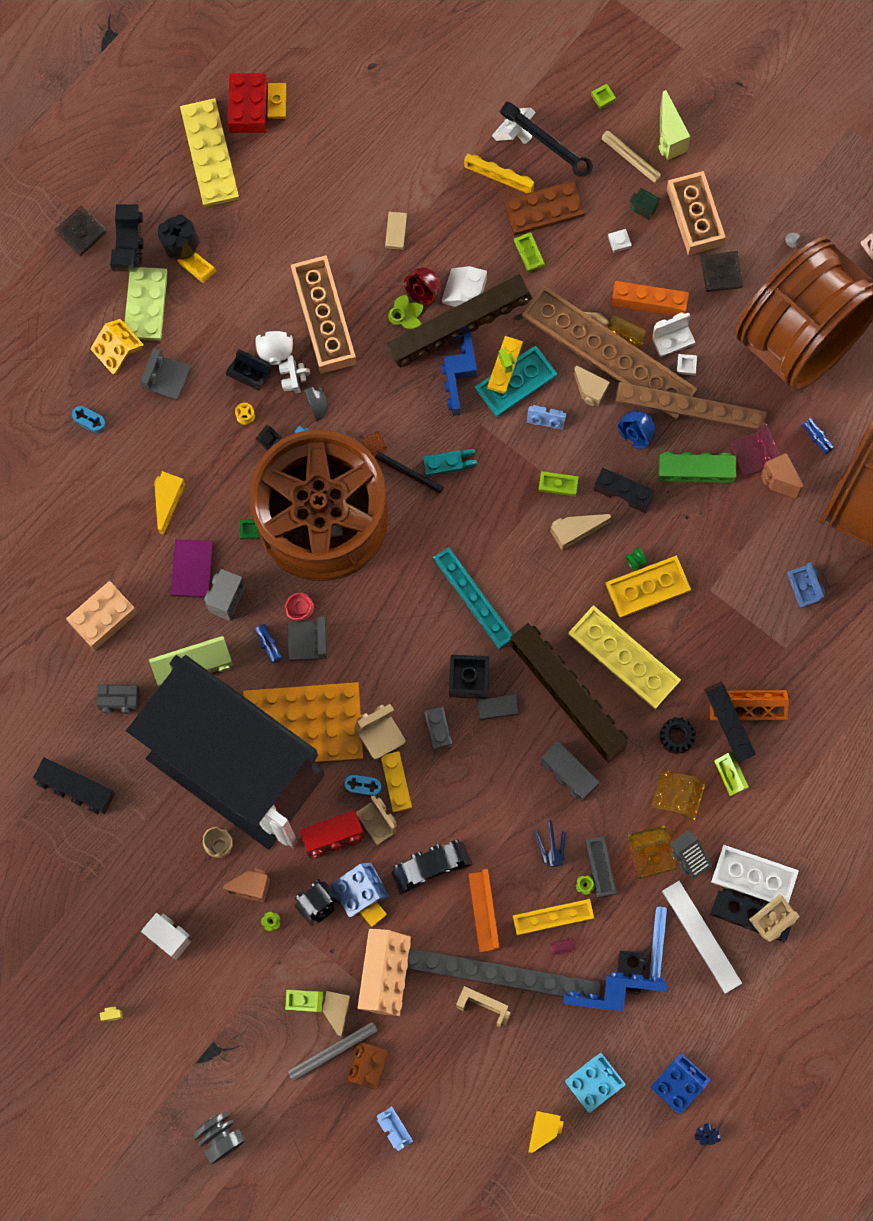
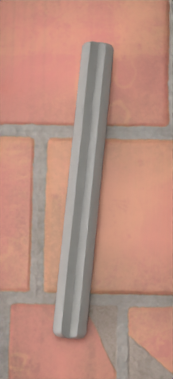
M371 1022L288 1071L291 1080L298 1079L378 1031L377 1027Z

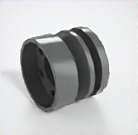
M227 1111L208 1119L192 1135L195 1140L204 1136L198 1143L199 1147L206 1144L210 1145L204 1154L211 1165L232 1153L246 1141L239 1129L232 1132L228 1130L233 1126V1120L224 1124V1121L230 1117Z

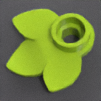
M402 295L395 300L394 308L388 313V319L393 325H402L406 329H414L421 325L418 317L423 311V305L409 303L408 296ZM395 315H400L401 318H400V319H395L394 316H395Z

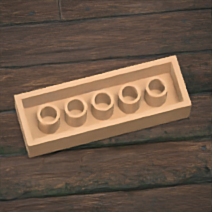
M327 255L292 264V275L320 373L323 374L356 365V356Z

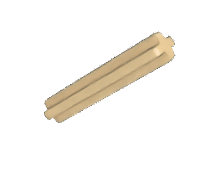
M606 131L602 135L604 142L651 181L656 183L660 179L661 174L610 131Z

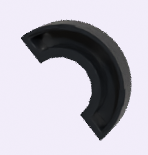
M116 204L115 249H112L110 262L113 272H137L139 264L143 262V256L140 253V249H144V239L141 238L140 223H143V212H139L138 204Z
M456 839L442 847L440 844L430 847L429 852L424 854L417 852L411 855V860L394 865L392 876L400 895L418 888L421 884L437 876L456 872L473 865L464 842H459V839Z

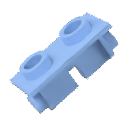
M533 405L529 406L526 423L563 430L566 413H563V410L550 409V412L547 413L545 407Z
M393 1107L377 1115V1122H379L383 1131H389L390 1134L387 1137L394 1149L396 1148L399 1151L413 1142Z

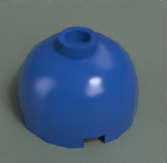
M641 411L628 412L619 420L620 423L617 425L622 438L625 441L629 438L634 442L632 446L638 449L645 448L655 436L656 428L652 417Z

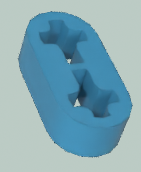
M77 406L73 409L72 417L78 425L94 433H101L105 430L106 422L101 415L83 406ZM83 412L84 415H85V417H87V419H85V418H83V417H80V418L78 419L77 414H78V413L81 414V413ZM91 420L94 422H98V420H100L99 422L101 426L97 425L96 427H94V424L91 422Z
M350 775L345 780V788L349 793L371 797L380 794L381 783L375 778ZM356 780V783L362 784V787L355 786L354 789H351L348 783ZM372 783H375L378 789L370 792V788H366L364 785L371 786Z

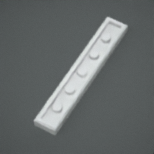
M680 881L662 891L724 994L741 985V980Z

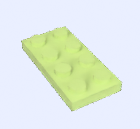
M139 267L137 272H130L125 324L139 340L161 341L168 276L167 269Z

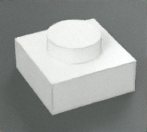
M626 229L608 234L613 253L631 248V242Z
M678 354L677 374L695 376L697 356Z

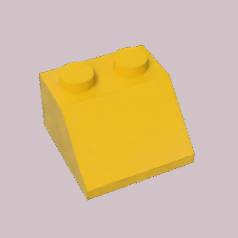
M536 1111L528 1153H534L555 1139L557 1134L562 1133L564 1121H560L561 1116Z

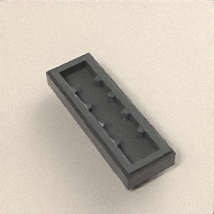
M605 836L585 840L597 897L617 895Z

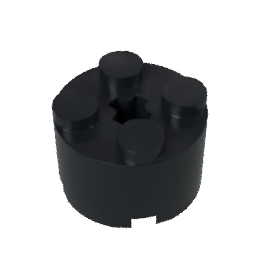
M184 215L172 217L158 226V238L165 253L170 258L174 257L178 260L187 259L197 251L196 248L200 243L198 234L192 222L185 218Z
M320 879L314 881L309 890L303 891L295 897L297 901L295 904L296 909L310 926L314 925V921L320 923L336 910L334 905L341 903L340 898L330 886Z

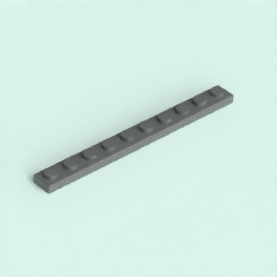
M409 949L407 969L560 997H564V994H568L569 991L581 992V996H588L589 993L599 994L600 983L416 949Z

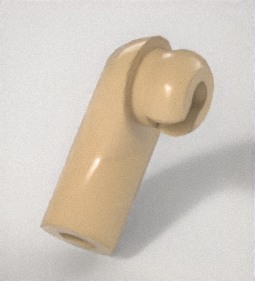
M584 312L608 328L607 324H609V321L601 313Z

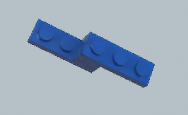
M471 332L462 335L464 341L461 343L462 354L444 357V363L441 364L443 375H447V381H444L445 391L450 394L447 404L448 409L452 410L453 416L460 415L456 379L477 376Z
M611 972V975L607 974L604 998H600V994L589 993L588 996H581V992L569 991L568 994H564L563 1004L624 1011L626 987L666 992L667 981H663V977L651 976V979H643V975L631 974V977H626L621 972Z

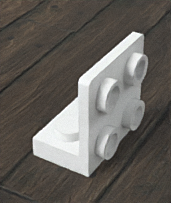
M679 313L673 319L668 321L661 320L654 326L652 340L660 358L695 345V340L688 327L689 313Z

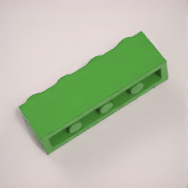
M664 452L659 456L658 481L734 483L736 479V456H731L730 453H721L720 455L701 453V455H693L691 452H684L682 454Z

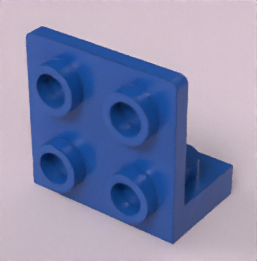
M680 1053L651 1085V1089L678 1114H681L711 1080Z

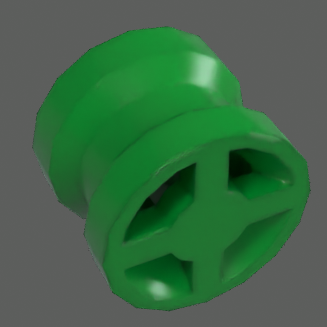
M638 547L634 549L632 554L625 555V559L633 571H637L639 566L648 563L646 556Z

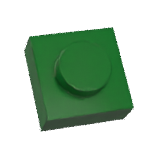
M239 519L240 540L259 539L258 529L253 519Z

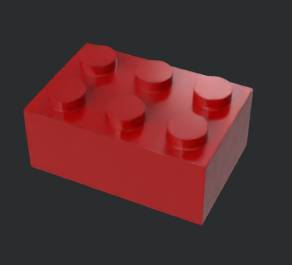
M229 73L228 126L230 133H266L268 87L266 73Z
M355 810L299 830L309 858L313 857L314 859L324 856V852L330 850L332 852L343 849V845L349 843L351 846L362 842L361 839L365 838Z

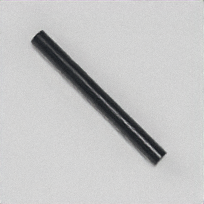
M379 451L375 456L381 462L438 493H442L444 487Z

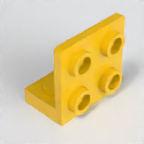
M121 319L105 323L91 350L112 374H116L128 354L141 350L144 344Z

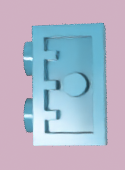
M602 1053L592 1058L565 1080V1083L588 1113H591L626 1085Z

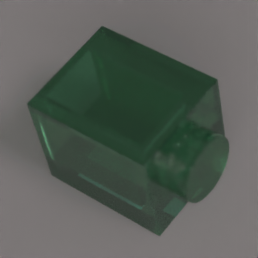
M640 188L638 193L634 192L630 199L631 210L650 220L659 206L660 198Z

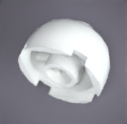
M280 331L265 332L263 337L258 335L256 337L257 353L260 358L270 362L271 365H278L291 355L293 351L292 335L287 337L286 332Z

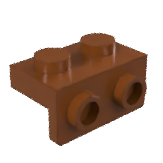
M359 1043L354 1052L353 1064L348 1071V1081L377 1090L388 1051L369 1044Z

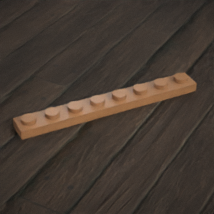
M622 382L618 383L615 402L763 431L765 411Z

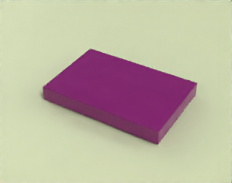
M175 539L171 596L205 598L208 590L210 591L213 541Z

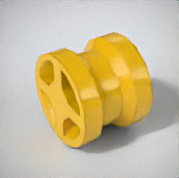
M241 403L236 407L235 414L240 424L249 425L254 421L255 413L250 404Z

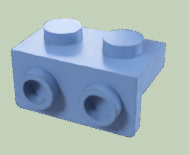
M811 562L807 563L806 566L787 572L800 609L822 602L825 589L822 584H819L817 568L813 567Z

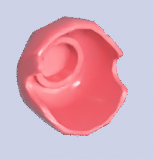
M302 592L294 593L285 604L287 616L295 621H305L310 618L314 611L312 598Z

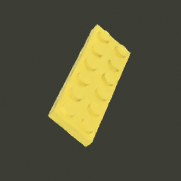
M216 99L180 106L203 206L209 207L239 200Z
M594 605L568 633L574 641L655 710L681 682L680 678Z

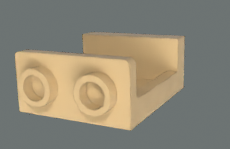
M464 986L456 1004L457 1009L464 1011L468 1001H471L500 1014L497 1027H501L502 1024L506 1025L510 1016L507 1005Z

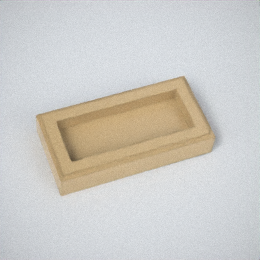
M389 212L385 248L404 250L407 213Z

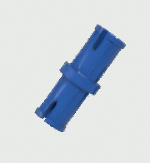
M809 418L808 422L805 421L802 424L812 437L811 440L817 443L825 455L829 453L828 451L831 452L835 448L826 438L825 432L818 428L812 418Z
M262 624L256 627L254 630L262 643L261 647L265 649L271 663L281 660L282 656L275 645L276 641L271 637L266 625ZM264 637L267 638V640H268V642H269V644H270L272 650H271L270 647L268 646V643H267V641L265 640Z

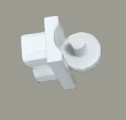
M288 356L287 361L278 364L281 375L290 373L291 377L281 380L282 388L284 391L294 390L296 394L301 393L299 378L301 382H306V376L310 375V369L304 368L303 363H299V369H297L293 356Z

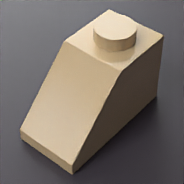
M576 365L574 377L581 398L586 404L599 407L609 389L610 382Z
M327 991L326 996L323 995L322 1011L337 1035L343 1037L351 997Z

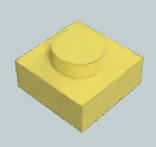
M116 1007L105 1008V1012L100 1013L102 1022L123 1019L122 1010H117Z

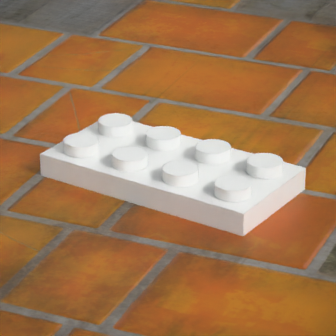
M723 845L711 883L768 903L780 894L789 903L799 870Z

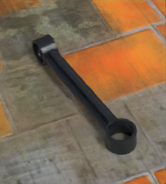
M507 101L504 103L499 111L500 114L509 121L518 124L569 163L576 176L583 177L591 173L593 164L590 159L586 157L579 158L524 116L517 106ZM581 160L587 164L586 173H580L577 169V164Z

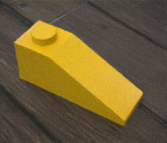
M162 471L161 475L157 476L154 486L157 526L159 533L164 535L184 489L185 482L182 478Z

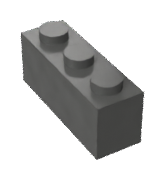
M559 741L541 757L543 768L547 772L552 771L556 775L555 779L562 786L566 785L570 789L569 793L574 799L585 800L599 786L600 782Z

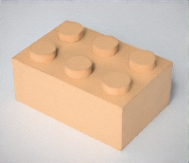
M108 581L67 617L66 620L86 643L96 651L138 613L121 592Z

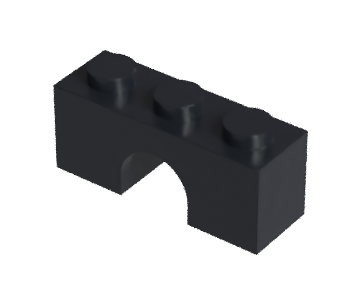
M603 467L594 485V491L609 498L612 496L620 497L628 502V506L646 513L655 492L651 488Z

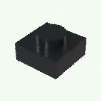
M266 425L255 440L268 451L282 437L271 426Z

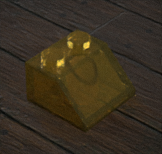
M666 825L627 835L638 879L677 869L675 859L671 854L673 849L669 843L672 841Z

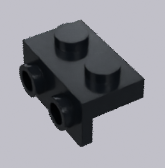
M238 349L236 358L227 369L226 375L259 391L269 378L271 364Z

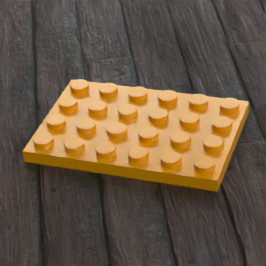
M359 682L243 691V696L314 747L318 753L315 762L364 759L363 743L354 730L357 719L361 716Z

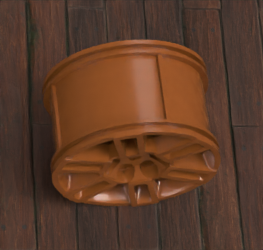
M871 420L856 454L841 477L831 496L830 503L819 520L820 524L824 525L825 521L829 522L828 528L832 527L872 548L873 420Z

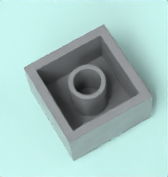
M221 569L219 574H215L212 584H214L211 591L208 590L204 601H206L205 604L209 613L231 621L246 586L242 577Z

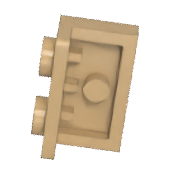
M779 894L749 920L760 935L770 942L777 939L787 927L794 925L800 916L792 910L784 897Z

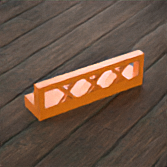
M787 690L727 691L734 707H743L745 709L742 714H738L740 720H788L789 698ZM710 704L709 718L710 720H718ZM784 706L783 714L772 712L775 707ZM756 707H763L765 709L761 714H755L752 710Z
M483 869L482 872L468 874L480 953L499 950L488 869Z

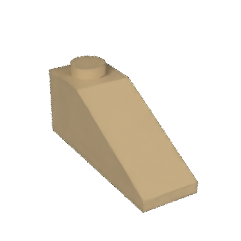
M610 514L566 517L563 520L559 518L552 523L553 526H551L550 532L561 550H564L611 523L612 517Z

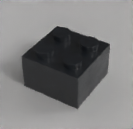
M451 655L449 697L487 699L489 656Z

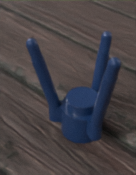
M549 820L551 850L547 851L548 855H546L537 830L534 829L533 833L541 851L543 863H547V867L563 865L562 861L565 860L566 832L562 831L559 853V850L555 848L553 824Z

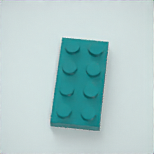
M535 345L518 357L505 394L487 389L490 377L475 386V390L495 417L498 418L555 379L558 374Z

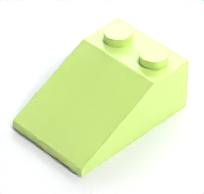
M665 90L662 93L660 106V145L658 147L661 155H665L668 161L687 152L690 135Z

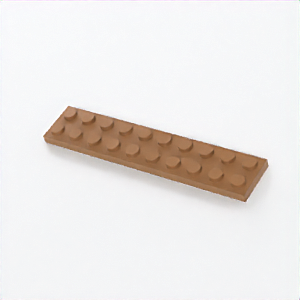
M544 285L522 314L523 318L618 382L691 397L698 390V388ZM664 412L674 420H677L679 414Z

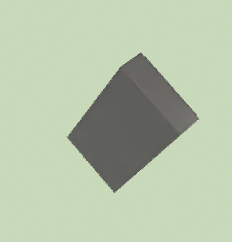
M516 695L477 700L480 720L518 715Z

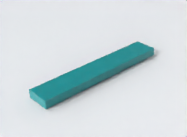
M448 547L434 556L433 560L496 647L500 650L509 644L512 633L451 549Z

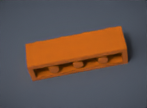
M615 281L611 306L675 316L679 313H686L689 292Z

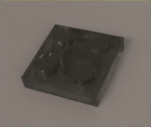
M80 206L55 229V232L75 252L82 256L107 233V230L83 206Z
M738 251L701 255L700 259L706 292L743 288Z

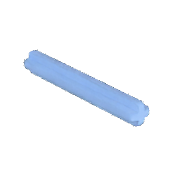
M665 907L656 908L649 979H651V976L660 977L667 914V908Z

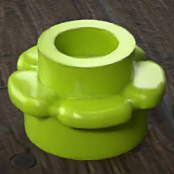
M588 875L580 876L577 879V891L582 892L583 895L590 894L595 889L593 878Z
M267 912L262 917L261 924L267 931L276 930L280 927V916L277 913Z

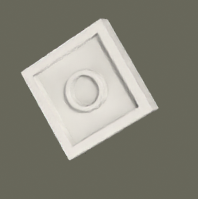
M531 107L520 108L521 113L528 119H531L535 114ZM505 119L492 135L496 141L513 140L517 136L523 144H526L532 138V135L508 119Z

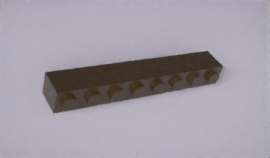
M518 274L387 342V345L396 364L399 367H405L417 358L426 357L429 352L443 348L448 342L459 340L462 335L476 331L479 326L485 323L489 324L501 315L509 314L512 309L528 304L533 298L524 279Z

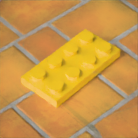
M677 555L605 583L619 618L691 592L690 585Z

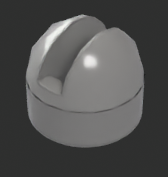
M793 232L789 233L785 239L786 244L795 249L801 235Z

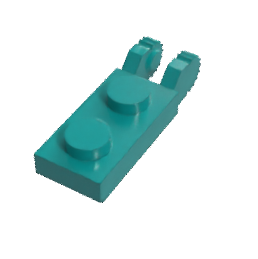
M475 449L424 456L423 462L426 476L462 471L463 469L477 466V460H469L462 463L461 459L475 455Z

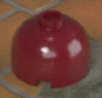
M428 268L415 269L404 279V282L407 284L405 287L406 292L417 303L422 301L425 303V306L431 305L441 293V282L438 275Z

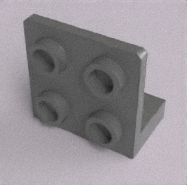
M153 348L140 382L145 390L178 400L191 367L163 357L161 350Z
M318 616L317 621L288 623L289 660L327 659L325 616Z

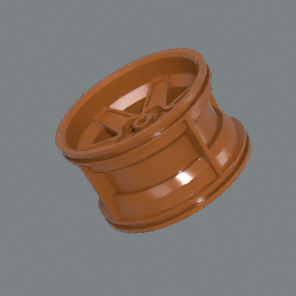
M827 237L817 238L791 256L762 286L739 319L735 329V338L757 355L793 391H801L828 372L853 347L873 322V279L844 255Z
M323 429L297 432L274 444L263 455L253 472L249 488V503L252 517L266 553L286 572L312 581L340 579L364 567L381 547L388 526V507L383 475L372 454L353 438L339 432ZM328 462L339 464L349 469V471L332 480L330 479ZM307 464L305 481L288 475L293 469ZM319 484L324 486V488L320 491H316L314 489V487ZM363 485L369 497L367 514L346 503ZM276 491L291 502L292 505L271 518V502ZM333 493L341 494L338 499H333L331 496ZM302 494L308 496L304 501L298 500V497ZM339 511L342 514L340 517L335 518L332 516V513ZM301 513H307L308 517L306 519H300L299 515ZM323 521L325 525L322 528H318L315 526L316 523ZM337 525L358 531L346 543L330 549L332 526ZM302 527H308L311 550L294 545L282 535Z

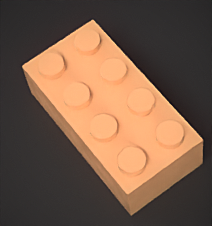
M704 171L668 180L667 192L688 256L724 246L726 237Z
M369 929L358 1009L381 1015L400 1016L403 990L405 988V975L408 967V954L411 946L410 936L390 930Z

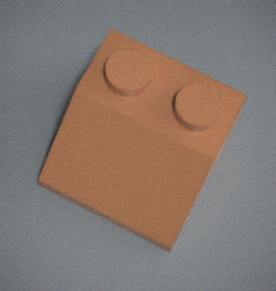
M787 453L765 463L761 475L764 485H768L772 491L798 498L804 485Z
M254 869L253 872L247 871L225 884L223 890L229 895L265 903L271 880L265 874V871Z

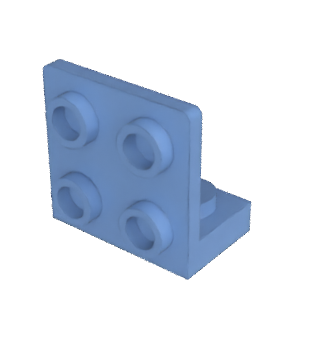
M371 862L359 864L331 884L349 917L355 916L374 902L383 901L390 897Z

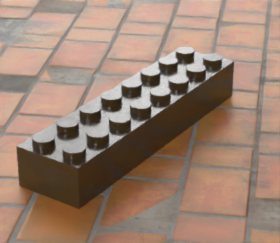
M527 623L510 637V647L608 764L626 749L628 743L626 739L628 737L621 729L617 730L614 726L615 721L609 714L605 715L602 712L603 707L596 699L592 700L589 696L590 691L585 685L581 686L578 683L576 674L572 670L568 671L564 666L566 663L563 658L553 653L552 645L547 640L543 641L538 628Z

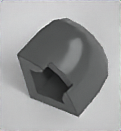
M311 387L304 389L317 422L327 413L328 401L322 387H319L318 390H314Z

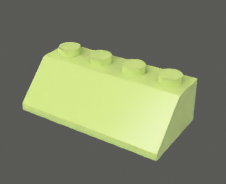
M223 636L149 659L158 687L161 686L171 673L172 669L169 663L175 655L181 658L187 655L211 673L216 671L225 672L234 666Z

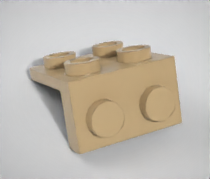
M391 704L385 707L380 705L373 710L374 713L370 715L366 713L360 716L354 727L360 740L374 760L401 747L406 742L391 717L394 711Z

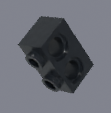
M619 951L617 972L623 973V976L631 977V974L642 975V970H646L647 958H643L644 953ZM629 958L637 960L638 966L636 968H630L627 965ZM626 987L627 994L640 995L641 990H645Z

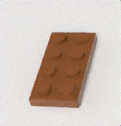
M574 181L504 200V206L514 236L585 216Z

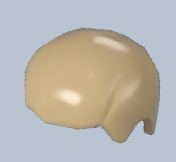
M212 827L206 830L203 835V847L210 856L222 858L227 856L232 850L233 838L227 830Z

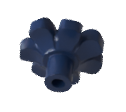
M709 1123L704 1124V1129L697 1128V1134L694 1137L695 1140H700V1145L703 1146L707 1142L709 1145H713L715 1142H720L721 1139L719 1130L717 1128L712 1129V1125Z

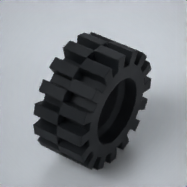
M674 717L667 720L660 732V742L664 745L663 748L668 749L670 753L675 752V754L680 752L682 754L686 750L688 751L695 741L696 732L693 729V724H690L689 720H684L683 717H680V719ZM676 728L683 730L685 733V739L679 743L674 742L670 737V732Z

